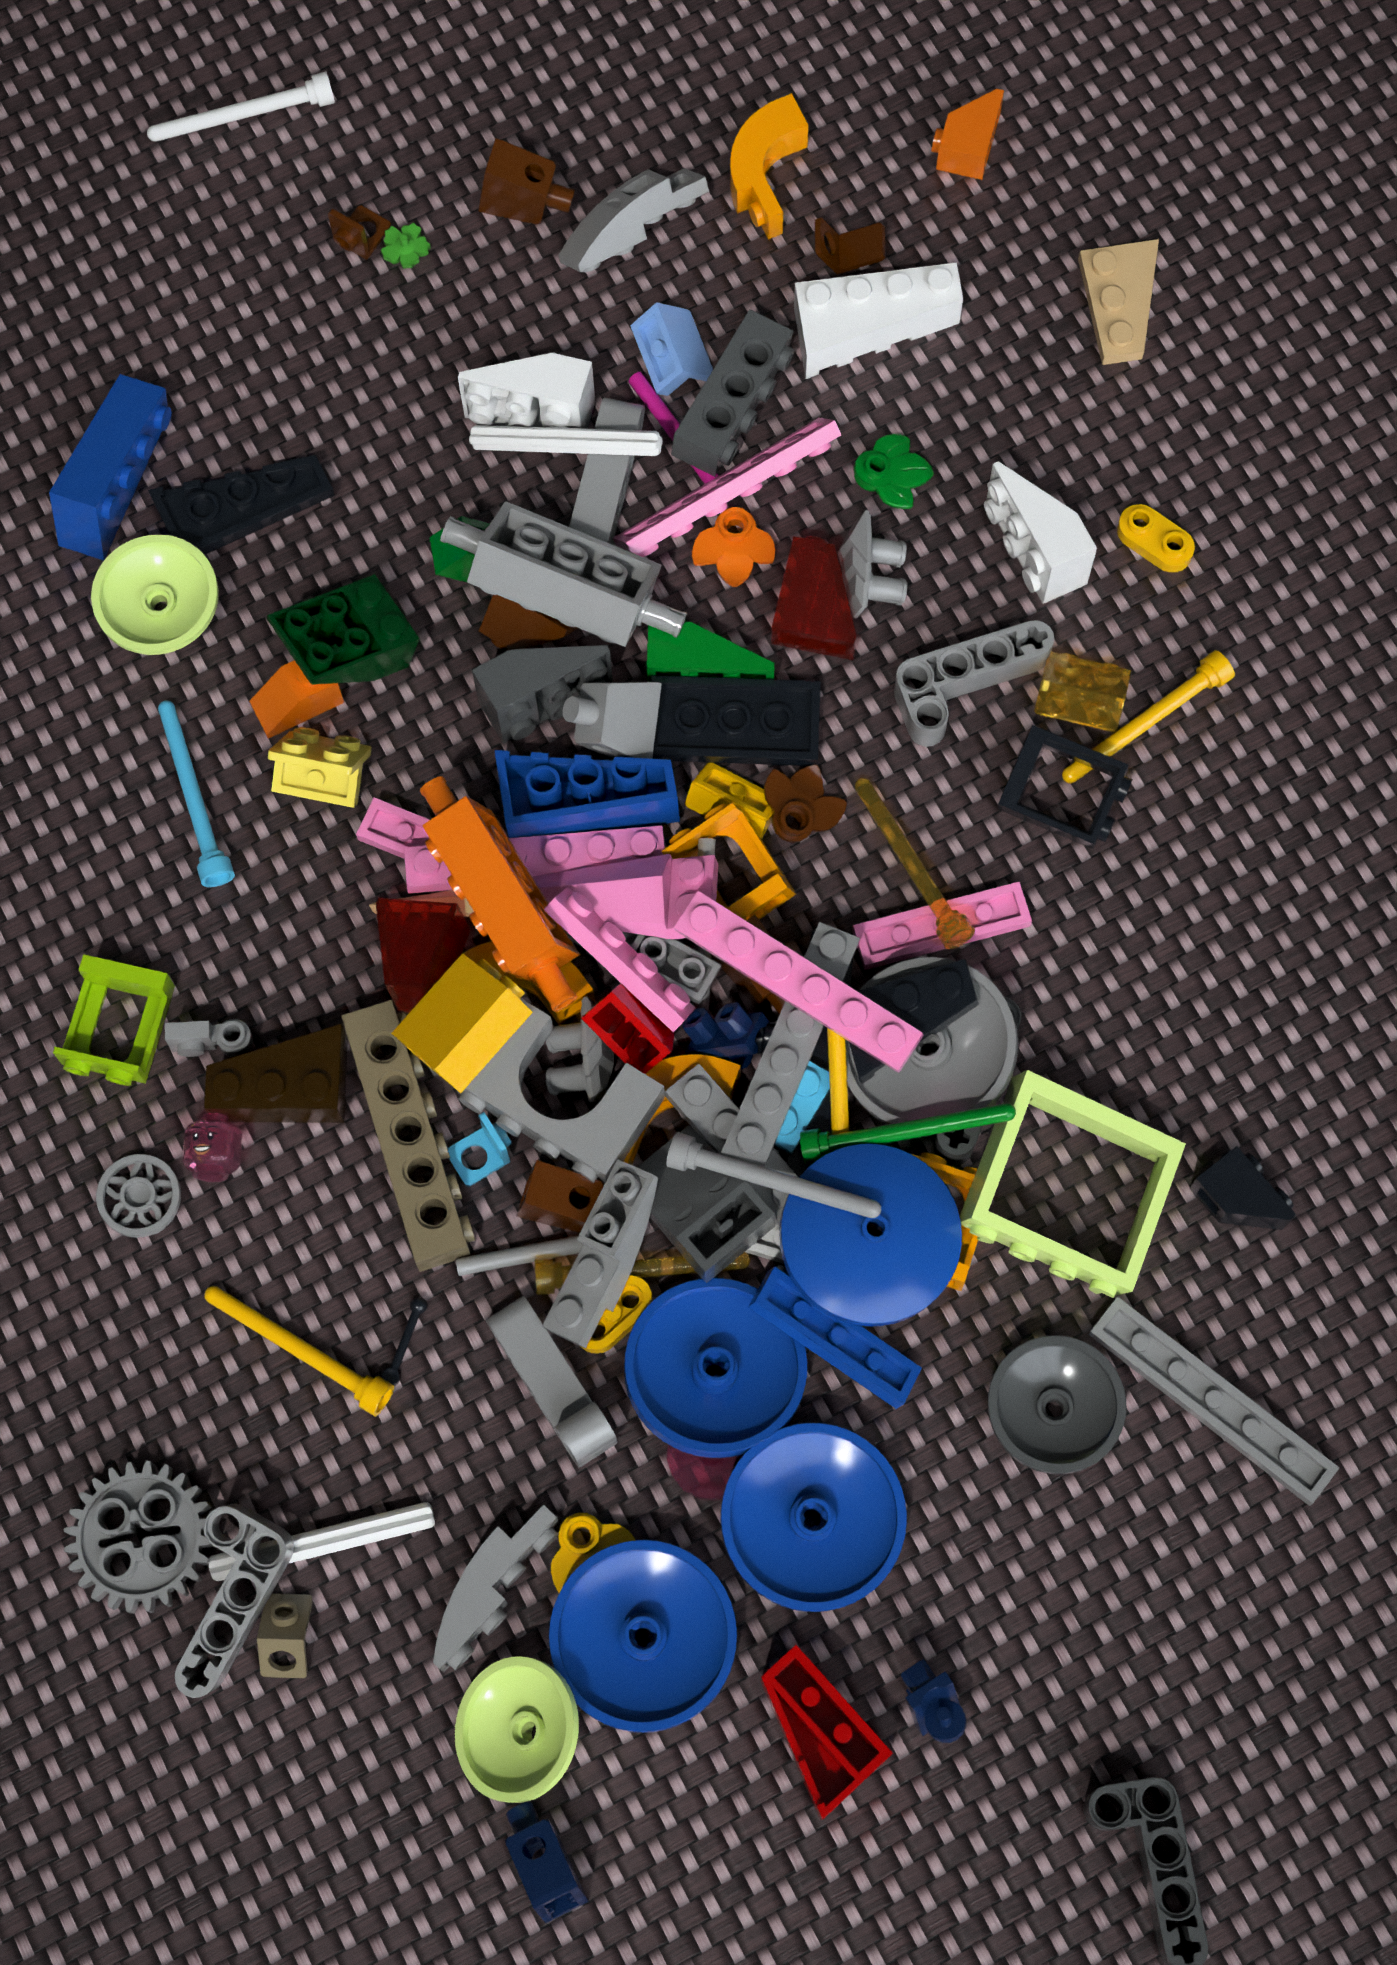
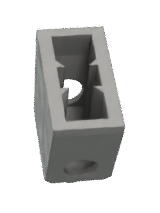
M583 683L580 687L579 697L571 696L566 699L563 705L564 719L567 722L576 723L574 734L576 744L611 759L615 757L652 759L662 683Z

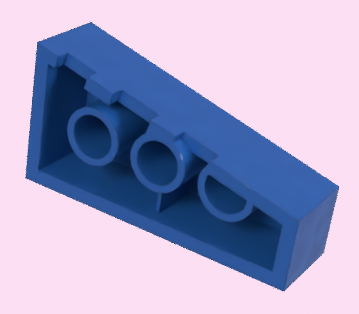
M122 374L118 376L49 492L58 546L105 560L161 432L165 431L170 423L172 411L167 404L166 388Z
M494 750L508 838L650 827L680 822L678 797L671 760L615 757L613 761L593 760L591 755L576 754L574 758L549 757V753L531 752V756L511 755L510 751Z

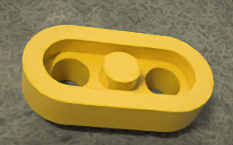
M1142 504L1129 506L1120 516L1117 526L1119 539L1123 544L1159 569L1173 573L1184 570L1190 564L1195 550L1193 538L1175 523L1153 508ZM1140 519L1145 521L1147 525L1139 527L1133 521ZM1171 542L1177 543L1181 549L1172 550L1167 544Z
M629 1275L614 1311L611 1312L605 1309L598 1325L605 1327L604 1335L600 1338L591 1337L586 1349L581 1347L582 1349L594 1354L604 1353L614 1347L632 1330L641 1313L653 1301L651 1289L642 1278ZM628 1295H635L639 1298L638 1304L633 1308H627L622 1304L624 1298Z

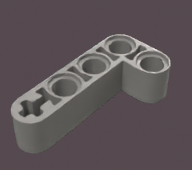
M1037 620L1028 621L902 662L896 673L894 695L911 739L918 745L925 747L934 746L941 742L945 736L949 717L948 706L945 700L1043 669L1049 662L1054 643V633L1050 626ZM995 654L1001 657L1003 662L997 664L990 663L984 656ZM954 666L961 669L964 674L951 676L944 669ZM909 679H916L921 681L924 686L913 689L906 686L904 682ZM923 716H931L938 721V724L925 726L918 719Z
M524 1296L485 1320L578 1468L618 1443L616 1435L597 1404L594 1401L592 1402L547 1330L542 1327V1322Z
M228 1504L218 1507L210 1512L204 1523V1534L207 1540L214 1547L234 1557L236 1561L175 1671V1683L179 1691L191 1698H199L212 1692L224 1681L294 1552V1541L290 1533L243 1505ZM225 1513L233 1515L239 1522V1531L234 1539L225 1537L220 1530V1519ZM264 1536L274 1538L279 1545L280 1553L275 1561L271 1562L264 1559L259 1551V1545ZM241 1578L250 1579L256 1586L257 1594L252 1603L242 1601L237 1594L236 1587ZM217 1620L227 1621L231 1625L234 1636L230 1644L220 1643L216 1639L213 1628ZM209 1654L217 1656L208 1662L204 1670L205 1677L209 1679L200 1684L195 1681L197 1672L192 1668L204 1663Z

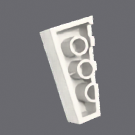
M957 262L795 283L794 312L805 379L819 375V370L835 364L837 367L852 363L853 358L871 351H875L877 354L891 349V344L909 338L912 341L959 324L963 295Z

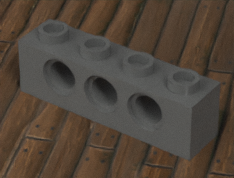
M749 309L676 430L673 438L672 456L714 477L722 464L730 465L739 447V443L736 440L741 432L749 433L758 414L755 408L760 401L764 403L768 401L776 385V380L773 379L778 370L785 372L793 358L795 349L790 347L793 330ZM754 361L760 363L761 365L755 366L749 364L748 362ZM736 392L740 393L743 396L735 397L730 395L729 393ZM710 424H721L724 428H714Z

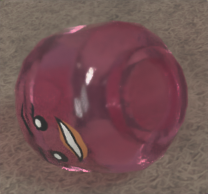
M218 1113L202 1115V1120L190 1123L185 1130L182 1161L186 1169L190 1170L192 1176L198 1180L221 1182L227 1180L228 1175L234 1173L240 1167L243 1135L238 1126L228 1122L229 1118L226 1115Z

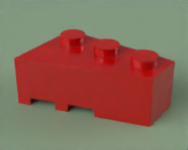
M795 1645L761 1676V1683L818 1816L822 1821L885 1762L893 1752L802 1650Z

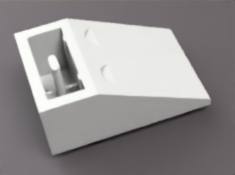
M547 353L459 372L458 375L464 416L476 424L588 429L595 406L592 362L556 353Z
M999 461L994 463L990 482L987 483L988 493L987 499L984 502V508L991 523H998L1004 534L1003 542L1008 554L1013 559L1017 557L1024 569L1022 570V576L1028 590L1031 593L1036 592L1044 604L1087 585L1097 547L1078 513Z

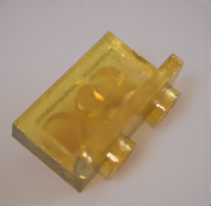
M1051 652L1046 660L1034 712L1051 718L1115 732L1117 731L1123 710L1131 670L1120 668L1112 663H1098L1081 659L1069 653L1059 654Z

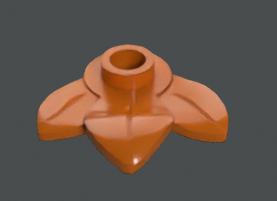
M731 507L723 511L717 517L714 527L699 533L692 549V560L695 566L716 564L720 577L731 587H738L749 578L754 562L771 564L775 558V544L772 537L765 531L757 528L753 516L740 507ZM731 526H739L743 529L740 533H730L728 531Z

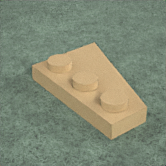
M1159 239L1081 250L1079 253L1078 261L1102 365L1140 360L1143 357Z

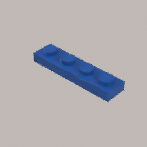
M775 1266L767 1272L748 1306L755 1313L895 1409L905 1403L922 1367L864 1327L834 1319L817 1309L800 1293L790 1276Z

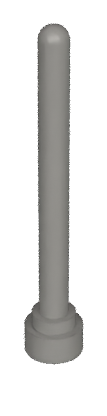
M676 1132L668 1151L667 1167L686 1172L688 1168L695 1170L698 1166L868 1218H876L881 1213V1205L875 1200L703 1149V1144L696 1142L695 1137Z

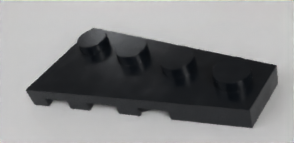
M316 455L265 465L262 467V470L242 474L241 471L224 474L225 478L201 483L200 479L183 482V487L163 490V487L148 490L169 535L191 543L204 555L335 496L333 487Z

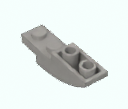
M683 168L667 177L647 169L629 179L597 204L581 221L559 253L560 263L579 272H590L597 269L601 265L600 262L612 256H620L631 252L634 249V245L647 239L643 224L656 223L663 218V214L675 208L688 207L695 203V198L709 192L706 177Z
M622 932L626 938L625 942L637 953H643L653 960L658 968L657 972L670 984L674 983L680 986L688 994L690 1001L698 1004L701 1003L720 971L721 964L675 939L671 940ZM568 934L572 942L580 945L570 934ZM586 951L587 955L593 957L588 951Z
M617 1159L577 1238V1241L583 1246L542 1325L543 1328L586 1349L605 1309L613 1312L624 1290L647 1228L658 1177Z
M545 1505L512 1538L497 1526L465 1568L446 1607L436 1640L433 1663L442 1672H445L450 1666L455 1671L460 1668L475 1650L470 1644L482 1632L489 1636L505 1620L507 1614L503 1609L508 1605V1602L496 1590L502 1584L509 1588L525 1571L526 1567L522 1562L534 1550L539 1554L542 1553L558 1536L554 1528L559 1524V1521Z

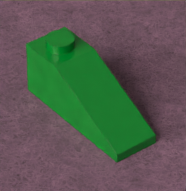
M684 622L677 638L648 625V682H651V675L774 680V662L692 622Z

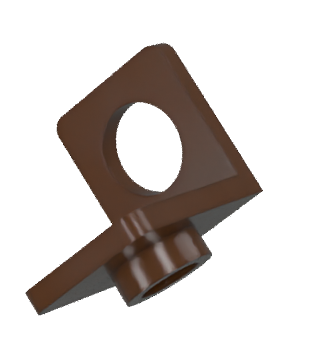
M362 205L358 206L349 218L334 209H331L328 213L334 242L343 249L352 251L368 260L385 237V230L391 227L390 221ZM359 222H372L376 226L375 234L370 238H366L365 229Z
M823 218L815 219V252L836 274L883 261L885 259V227L879 222L839 235ZM824 234L830 245V253L825 246Z

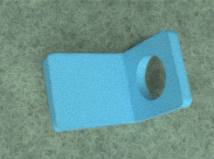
M485 1112L478 1115L482 1126L481 1129L447 1148L450 1155L449 1160L467 1187L472 1186L510 1163L506 1147L512 1143L505 1130L496 1123L492 1124ZM471 1146L482 1147L487 1153L486 1164L477 1170H470L462 1163L463 1152Z

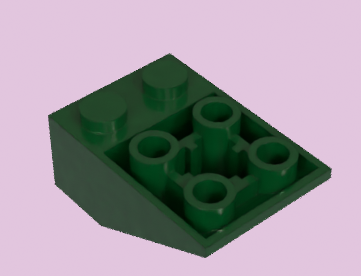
M375 574L271 613L266 618L311 685L375 681L408 668L420 639Z

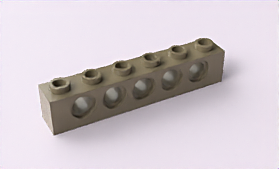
M389 1000L341 1015L413 1257L421 1272L456 1261L457 1258L471 1256L467 1243L475 1241L468 1215L459 1217L455 1201L463 1198L455 1173L446 1175L442 1160L450 1158L443 1133H433L429 1119L438 1116L430 1091L422 1094L417 1078L425 1076L421 1061L413 1053H409L408 1048L391 1034L407 1016L406 1012L397 1013L393 1001ZM392 1045L397 1048L395 1055L388 1060H378L374 1057L376 1051L381 1046ZM396 1085H404L409 1088L407 1096L400 1101H391L386 1098L388 1091ZM415 1125L422 1129L420 1136L412 1142H404L399 1139L401 1130L407 1126ZM428 1166L434 1169L432 1178L426 1183L419 1184L411 1180L412 1173L418 1167ZM441 1207L447 1211L446 1218L438 1225H428L423 1221L425 1213L431 1208Z

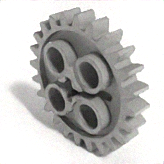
M151 1461L145 1462L142 1473H138L135 1464L127 1462L124 1476H121L111 1467L108 1469L110 1482L104 1484L95 1477L92 1479L93 1486L97 1491L93 1496L84 1492L78 1494L80 1499L86 1504L84 1509L69 1510V1513L79 1521L77 1526L64 1528L65 1533L76 1537V1542L64 1547V1552L78 1555V1559L72 1562L68 1568L74 1573L85 1571V1574L78 1582L79 1587L85 1589L96 1584L91 1595L92 1599L99 1602L109 1593L108 1607L113 1610L120 1606L123 1599L125 1600L126 1612L130 1614H135L139 1601H142L145 1610L149 1613L154 1612L156 1599L158 1598L166 1606L171 1607L173 1606L171 1592L176 1590L187 1597L189 1592L184 1582L188 1578L201 1582L203 1579L195 1568L197 1564L209 1565L210 1560L202 1554L203 1548L214 1546L207 1540L204 1534L206 1519H202V1515L207 1513L212 1507L207 1501L195 1503L202 1492L197 1485L184 1490L189 1479L184 1473L179 1474L171 1481L173 1468L165 1464L158 1475H156L155 1466ZM159 1499H169L171 1508L168 1516L161 1521H152L150 1516L152 1505ZM115 1507H122L125 1513L122 1525L114 1530H107L105 1526L107 1513ZM175 1526H180L181 1528L179 1534L145 1537L142 1540V1547L132 1541H123L106 1548L100 1547L102 1540L137 1536L139 1527L149 1533H158ZM166 1544H174L177 1550L175 1561L170 1566L159 1567L156 1562L158 1550ZM128 1553L131 1559L128 1571L123 1575L113 1576L110 1569L113 1558L117 1554Z

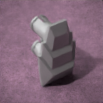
M868 510L863 512L847 532L837 552L842 567V578L847 591L848 602L852 615L855 618H858L864 609L867 608L868 600L893 603L901 606L907 595L906 579L877 576L871 572V563L901 568L906 558L907 547L905 541L872 537L871 514H869Z
M587 996L583 997L581 1018L597 1004ZM582 1019L579 1023L553 1025V1031L546 1039L548 1050L554 1054L561 1051L581 1049L583 1063L557 1068L549 1067L546 1072V1085L549 1093L555 1096L561 1093L585 1090L588 1101L597 1106L609 1088V1080L614 1066V1052Z

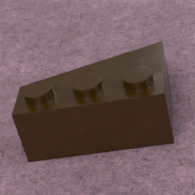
M342 1024L207 1065L204 1110L212 1122L344 1123L348 1037Z

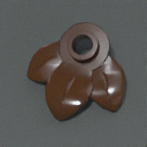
M814 764L802 768L791 776L790 779L782 772L773 769L766 779L764 796L768 805L773 810L772 826L775 833L787 842H800L807 838L812 831L824 832L830 830L839 822L845 812L847 805L845 800L833 796H823V781L818 765ZM786 816L795 817L798 827L795 829L790 828L786 823Z

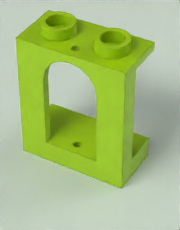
M83 954L78 970L84 978L64 1046L63 1048L54 1047L53 1054L64 1065L63 1069L75 1075L89 1076L90 1071L105 1074L106 1080L119 1085L131 1086L132 1081L146 1084L175 985L168 973ZM108 988L148 997L132 1051L124 1062L94 1056L90 1052L91 1042Z

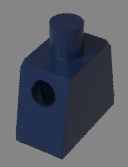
M531 1801L521 1803L510 1809L506 1813V1817L514 1835L505 1839V1843L533 1909L542 1920L548 1923L589 1902L560 1837L550 1820L547 1818L540 1821ZM545 1848V1852L541 1857L532 1859L537 1850Z

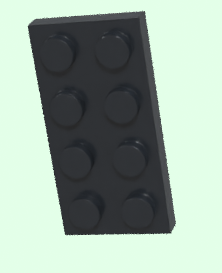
M651 675V682L662 683L652 759H667L678 762L792 766L818 765L821 681Z

